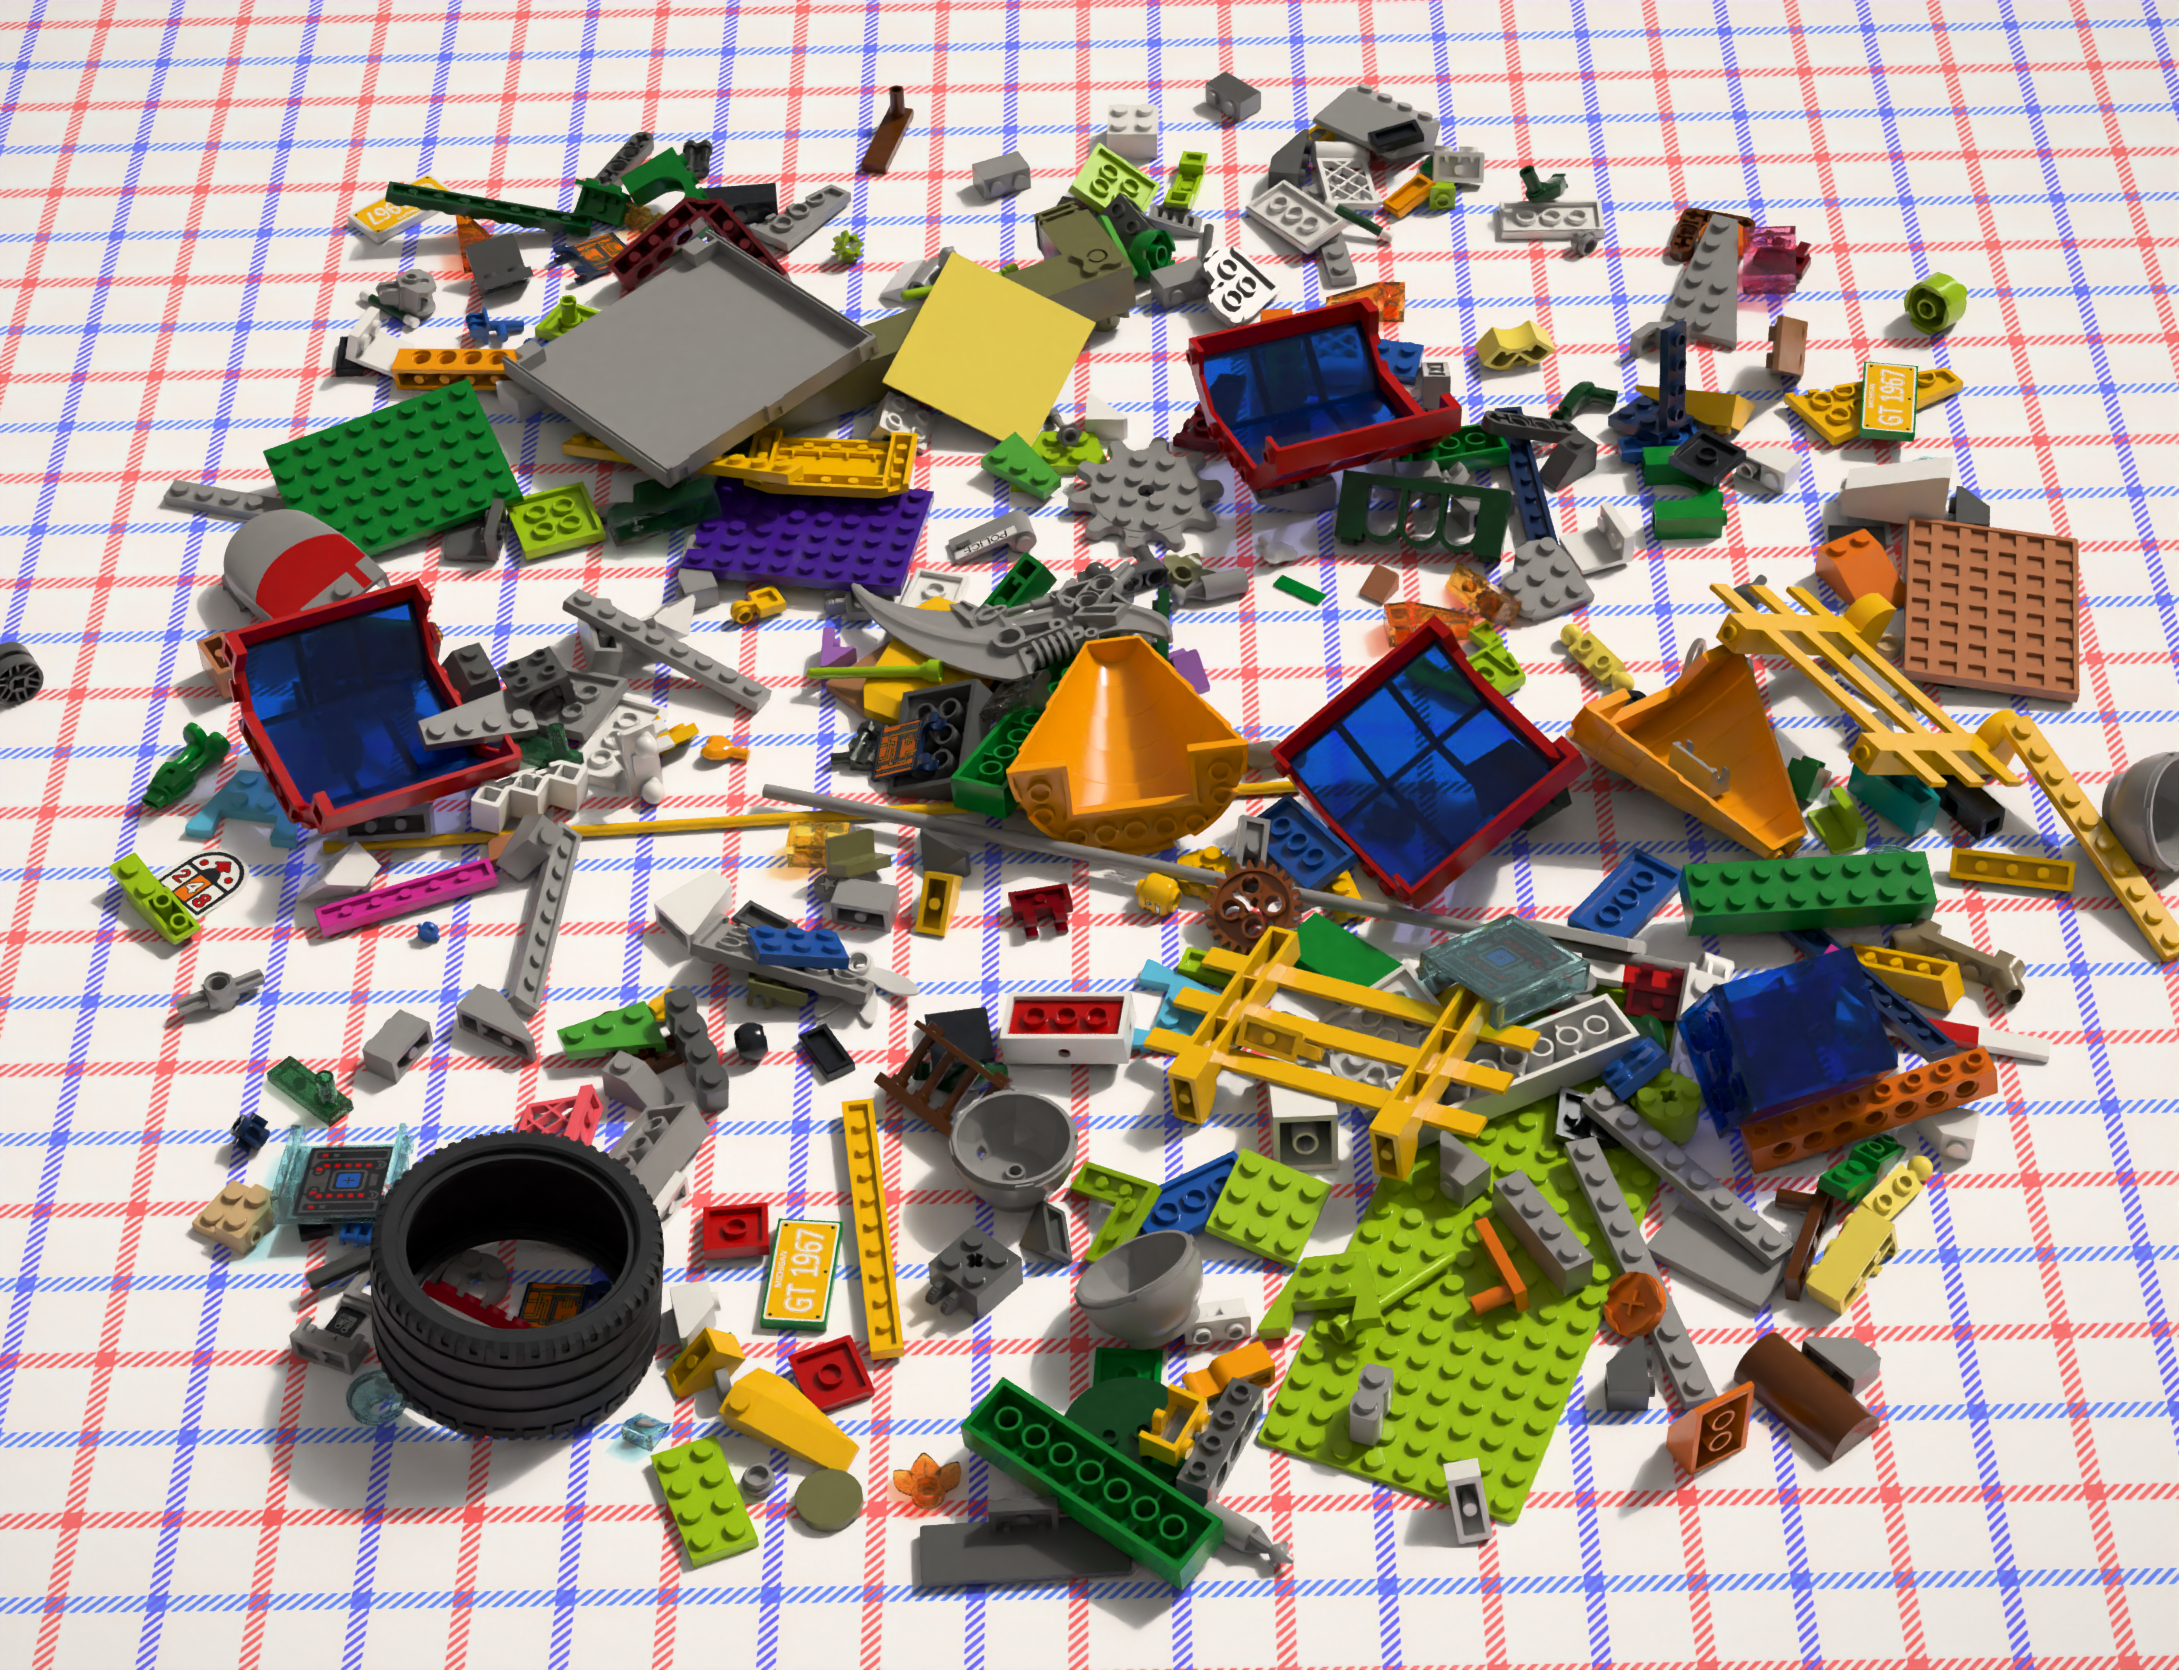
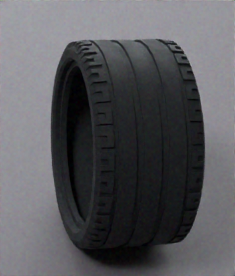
M505 1130V1133L494 1131L490 1132V1135L483 1136V1134H477L475 1138L469 1139L466 1137L461 1139V1142H451L448 1144V1147L444 1149L440 1147L435 1150L434 1154L425 1155L423 1161L415 1162L411 1170L403 1172L402 1178L397 1179L393 1183V1189L387 1191L386 1197L381 1201L379 1210L375 1215L370 1241L372 1332L378 1360L381 1362L383 1372L387 1374L388 1381L394 1383V1389L397 1393H402L403 1399L407 1403L412 1402L414 1409L417 1411L422 1410L424 1416L429 1419L435 1418L436 1423L440 1425L447 1424L449 1429L455 1431L460 1429L467 1435L474 1433L478 1434L480 1438L491 1436L493 1440H500L501 1437L508 1438V1441H515V1438L530 1440V1437L537 1436L538 1439L545 1438V1435L552 1434L557 1436L565 1430L567 1432L574 1431V1428L579 1425L584 1427L588 1425V1421L600 1419L601 1414L611 1412L614 1405L619 1406L623 1402L624 1396L629 1397L633 1392V1388L638 1387L641 1383V1378L645 1377L648 1367L651 1366L660 1335L664 1240L660 1216H658L656 1205H653L651 1195L647 1194L646 1187L643 1184H639L638 1177L630 1174L629 1168L620 1165L619 1160L616 1158L611 1159L605 1151H597V1148L593 1145L586 1146L583 1141L578 1139L573 1141L570 1140V1137L564 1135L563 1137H558L555 1133L550 1132L548 1135L541 1134V1131L526 1133V1130H520V1132ZM506 1240L545 1242L571 1250L595 1264L614 1285L599 1302L579 1315L560 1323L532 1329H500L472 1323L443 1309L427 1296L420 1287L436 1268L453 1256L476 1246Z

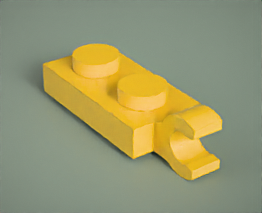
M1249 1014L1243 1015L1235 1041L1236 1045L1297 1064L1299 1055L1315 1061H1322L1325 1052L1324 1048L1304 1043L1306 1033Z

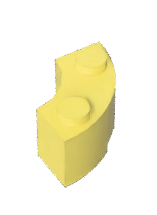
M1527 320L1522 325L1512 329L1491 327L1475 344L1482 364L1497 370H1511V367L1527 364V367L1544 360L1556 350L1548 331L1531 320Z

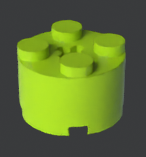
M1936 272L1907 291L1904 298L1905 312L1909 311L1912 318L1910 322L1916 329L1926 334H1934L1944 330L1963 317L1967 307L1966 297L1968 291L1963 284L1958 283L1950 275Z
M1665 1068L1637 1090L1634 1111L1671 1142L1678 1141V1144L1684 1143L1694 1136L1698 1128L1701 1088L1686 1076L1673 1073L1670 1069Z

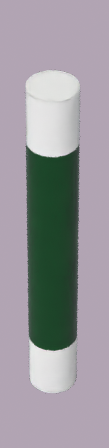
M1328 198L1323 205L1340 217L1390 243L1395 236V233Z
M366 289L360 291V299L414 329L419 326L420 320L399 310L394 305H383L380 303L378 296Z

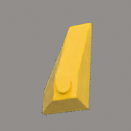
M1635 386L1636 391L1659 401V387ZM1687 389L1685 391L1686 414L1692 415L1694 419L1715 428L1714 432L1731 434V430L1741 431L1755 409V403L1737 394Z
M759 1367L733 1384L718 1411L728 1428L822 1469L832 1468L847 1472L860 1449L853 1440L787 1379Z

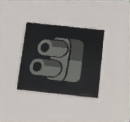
M341 1305L324 1330L350 1339L367 1315Z

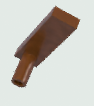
M894 85L889 88L890 106L861 163L863 172L887 174L914 118V110L912 108H905L904 88L900 85Z
M1818 1187L1815 1194L1778 1188L1776 1193L1775 1207L1807 1213L1784 1274L1785 1297L1787 1300L1799 1302L1806 1283V1274L1812 1267L1834 1207L1833 1196Z

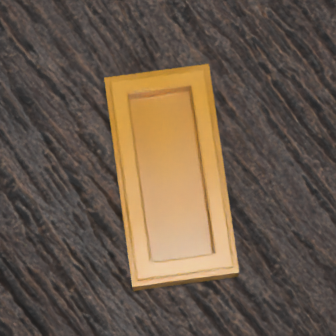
M1418 173L1385 199L1382 203L1383 208L1401 219L1430 196V187L1436 186V183Z

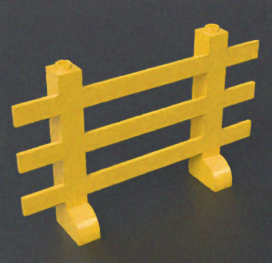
M1711 583L1709 589L1735 612H1728L1715 637L1733 654L1783 655L1861 725L1868 733H1861L1847 758L1866 775H1916L1928 787H1945L1947 781L1940 775H1955L1967 787H1983L1985 781L1978 775L1991 774L2005 787H2020L2023 781L2007 768L2016 752L2000 731L2003 723L2020 716L2012 709H2004L1986 719L1976 733H1967L1874 651L1897 610L1879 593H1870L1862 596L1847 609L1843 616H1835L1803 587L1788 586L1785 592L1811 614L1798 615L1765 585H1749L1747 590L1774 613L1760 614L1727 584ZM1854 653L1859 656L1944 733H1930L1845 656H1853ZM1806 655L1822 656L1907 733H1892Z
M1270 925L1248 956L1211 947L1201 961V966L1204 968L1234 975L1220 996L1185 986L1172 1002L1173 1007L1205 1015V1018L1192 1036L1154 1027L1143 1042L1144 1048L1177 1056L1167 1070L1175 1118L1200 1125L1204 1124L1213 1107L1217 1087L1216 1077L1222 1069L1378 1112L1368 1128L1374 1173L1404 1182L1412 1169L1416 1157L1418 1132L1423 1124L1477 1139L1488 1122L1485 1116L1437 1104L1450 1082L1503 1096L1514 1080V1074L1464 1061L1476 1041L1481 1040L1531 1053L1540 1039L1541 1033L1492 1020V1016L1499 1007L1498 997L1490 1000L1464 982L1446 1008L1293 968L1301 956L1298 932ZM1278 987L1432 1027L1433 1029L1421 1048L1418 1049L1265 1008ZM1249 1014L1306 1033L1303 1042L1406 1069L1393 1091L1239 1050L1236 1049L1238 1045L1235 1044L1243 1015Z

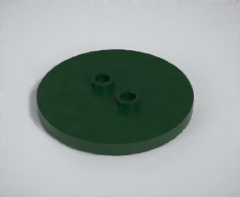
M1119 1377L1092 1386L1079 1395L1070 1405L1064 1417L1171 1487L1176 1484V1477L1183 1467L1185 1459L1181 1458L1177 1467H1174L1149 1455L1140 1456L1138 1435L1141 1430L1150 1434L1154 1411L1157 1408L1164 1411L1168 1404L1167 1386L1146 1378ZM1180 1415L1166 1441L1172 1444L1175 1443L1189 1417Z

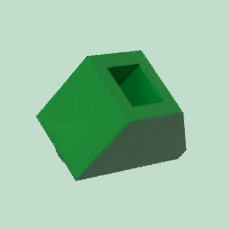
M1802 755L1801 760L1794 757L1791 758L1787 770L1797 798L1812 803L1816 800L1833 773L1824 769L1826 763Z

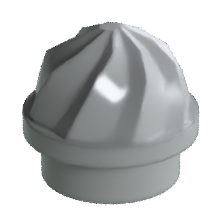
M1581 229L1576 231L1571 238V246L1574 252L1584 256L1590 255L1598 244L1594 233L1589 230Z

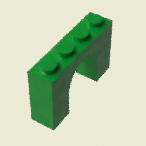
M673 147L620 177L638 208L643 207L665 193L674 191L685 193L684 198L694 197L696 199L709 200L702 186L697 189L696 185L700 182L694 172L686 170L690 165L683 153L677 155ZM704 227L688 242L696 237L700 239L706 237V231L709 232V227ZM680 248L679 250H677V251H676L672 256H670L669 258H671V257H673L674 255H676V254H678L679 252H681L682 249Z
M1679 446L1643 447L1641 472L1644 486L1680 485L1698 493L1697 496L1685 500L1653 501L1651 524L1654 540L1721 538L1722 527L1727 526V510H1722L1724 498L1723 492L1718 491L1720 482L1713 487L1668 464L1669 455Z

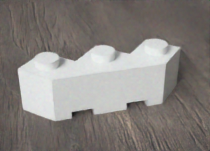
M564 760L550 762L548 768L535 771L534 768L515 772L510 774V779L496 782L495 779L483 781L471 799V827L500 834L510 816L523 818L524 815L544 814L549 804L578 811L588 794V767Z

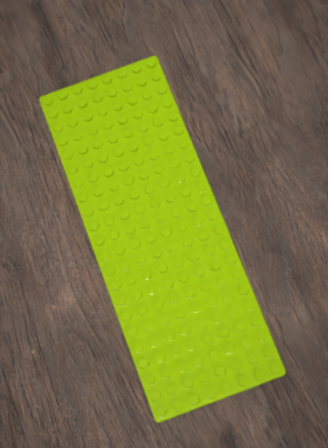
M1597 984L1595 991L1591 993L1593 999L1607 993L1622 1013H1624L1627 989ZM1501 996L1498 997L1499 1008H1500ZM1513 1002L1512 1013L1500 1011L1504 1023L1519 1027L1554 1014L1544 1007ZM1661 1021L1670 1053L1675 1023ZM1601 1076L1570 1087V1089L1589 1095L1592 1094L1595 1087L1601 1088L1602 1086L1613 1092ZM1636 1092L1625 1099V1104L1635 1110ZM1557 1093L1488 1120L1477 1139L1456 1133L1452 1135L1491 1165L1490 1187L1464 1207L1460 1206L1453 1199H1448L1439 1189L1440 1140L1417 1149L1412 1169L1404 1182L1384 1176L1381 1177L1346 1252L1366 1251L1373 1272L1377 1296H1381L1448 1251L1455 1254L1456 1261L1382 1310L1381 1313L1385 1322L1384 1327L1360 1329L1356 1332L1354 1338L1343 1345L1337 1343L1332 1338L1328 1330V1322L1340 1314L1352 1315L1355 1306L1318 1310L1258 1434V1441L1261 1445L1451 1505L1443 1464L1477 1458L1489 1518L1511 1525L1517 1523L1604 1316V1303L1607 1304L1609 1297L1606 1294L1610 1286L1621 1275L1563 1151L1564 1145L1551 1142ZM1622 1144L1619 1149H1601L1640 1230L1661 1177ZM1518 1170L1524 1172L1594 1257L1591 1284L1565 1296L1562 1295L1492 1208L1494 1181ZM1487 1217L1527 1289L1530 1309L1517 1313L1512 1302L1481 1315L1476 1316L1474 1314L1469 1297L1501 1284L1478 1242L1474 1221ZM1368 1363L1392 1368L1393 1370L1392 1406L1384 1418L1382 1436L1374 1446L1350 1441L1348 1435L1350 1401L1358 1391L1360 1372Z

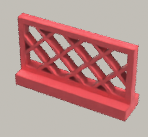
M593 1085L580 1086L577 1096L527 1104L517 1132H520V1130H526V1133L541 1131V1134L548 1135L549 1132L556 1134L567 1126L566 1130L558 1135V1137L568 1136L570 1140L576 1141L578 1139L583 1141L584 1145L589 1146L592 1145L604 1107ZM573 1108L564 1116L562 1115V1113L565 1112L567 1109ZM545 1113L535 1121L533 1120L535 1114ZM555 1118L557 1119L556 1122H554L553 1124H551V1125H550L549 1127H547L546 1129L543 1127V1126H545L546 1124H548L550 1121H552L553 1119H555Z

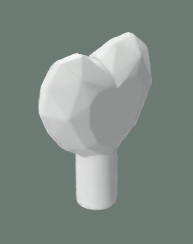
M1265 533L1258 537V542L1264 547L1263 557L1267 562L1275 565L1283 561L1296 559L1298 552L1293 546L1273 541Z

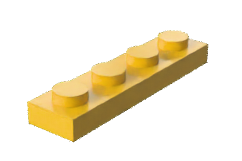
M1952 847L1948 878L2072 892L2076 862Z

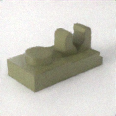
M749 973L747 982L749 992L746 1002L748 1006H752L755 997L762 995L765 1000V1010L770 1009L772 998H776V1000L781 1001L783 1005L797 1008L799 1005L806 1007L809 988H794L788 986L784 981L762 979L756 973Z

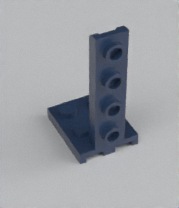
M1679 320L1674 325L1660 331L1659 403L1654 402L1650 398H1640L1636 402L1608 416L1609 427L1659 445L1662 443L1663 437L1667 435L1674 437L1679 434V429L1683 426L1689 428L1693 426L1694 416L1686 414L1685 410L1686 321Z

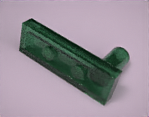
M560 722L551 723L547 726L546 730L549 740L539 736L512 739L514 744H518L521 748L523 755L521 761L541 769L548 768L550 762L564 760L579 765L584 763L583 753L569 748L564 725Z
M290 1055L266 1073L271 1084L329 1127L354 1110L352 1100L337 1090L334 1075L329 1070H322L315 1074Z

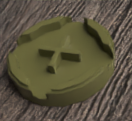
M832 1468L818 1470L808 1475L798 1485L795 1493L797 1515L813 1530L823 1532L842 1530L848 1527L849 1522L853 1519L856 1520L861 1515L864 1506L862 1486L854 1476L846 1471Z

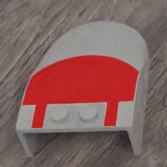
M274 510L252 518L232 536L224 554V573L231 590L262 622L361 595L375 585L380 589L391 586L386 572L352 541L314 516L298 510ZM320 630L300 635L305 661L310 655L304 643ZM290 639L282 640L292 650Z

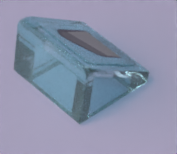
M642 1412L626 1420L621 1425L623 1440L650 1452L653 1451L670 1428L669 1424Z

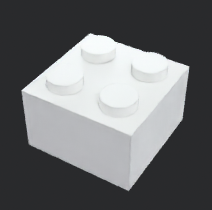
M1123 103L1109 105L1107 148L1123 159H1158L1159 105L1147 103L1141 105H1126Z

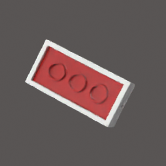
M1009 992L999 1037L1005 1064H1129L1137 1019L1132 992Z

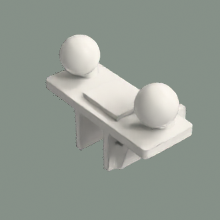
M661 718L654 721L649 720L640 725L637 724L616 733L611 738L614 745L620 751L614 757L627 775L629 793L632 797L642 794L643 799L650 804L661 802L665 796L659 753L675 747V743L669 735L656 737L669 731Z

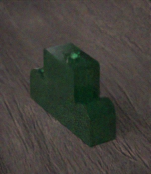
M687 476L669 489L652 478L633 485V502H621L608 510L607 526L616 548L720 517L722 516L721 503L712 480L709 478H699L690 483Z

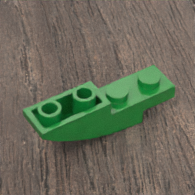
M1878 1133L1853 1147L1848 1160L1820 1175L1816 1187L1843 1202L1847 1201L1854 1205L1868 1195L1888 1175L1904 1155L1907 1147L1899 1144L1898 1140L1889 1134Z

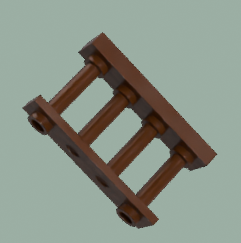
M916 1020L913 1025L923 1031L925 1035L898 1074L894 1073L890 1077L880 1071L873 1081L948 1139L954 1125L951 1122L954 1116L951 1114L980 1074L992 1082L982 1098L997 1091L1010 1089L1016 1091L1010 1087L1013 1081L998 1070L995 1074L991 1073L945 1039L943 1036L946 1031L932 1021L927 1026L919 1020ZM938 1042L947 1049V1052L920 1090L916 1089L912 1093L907 1089L910 1084L908 1080L934 1043ZM956 1059H961L970 1067L944 1104L933 1109L929 1106L931 1102L930 1096Z

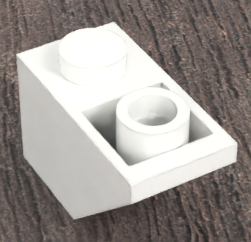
M1781 446L1744 449L1747 451L1746 460L1736 468V474L1784 494L1800 478L1803 456Z

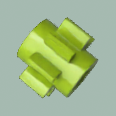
M848 230L841 232V236L837 235L832 239L835 245L831 251L835 252L837 261L846 259L847 263L850 264L855 258L863 255L860 249L864 242L860 241L857 232L849 235Z

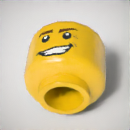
M1153 872L1145 879L1141 878L1135 888V896H1138L1140 908L1164 917L1168 913L1176 911L1181 901L1182 890L1179 889L1178 882L1174 879Z

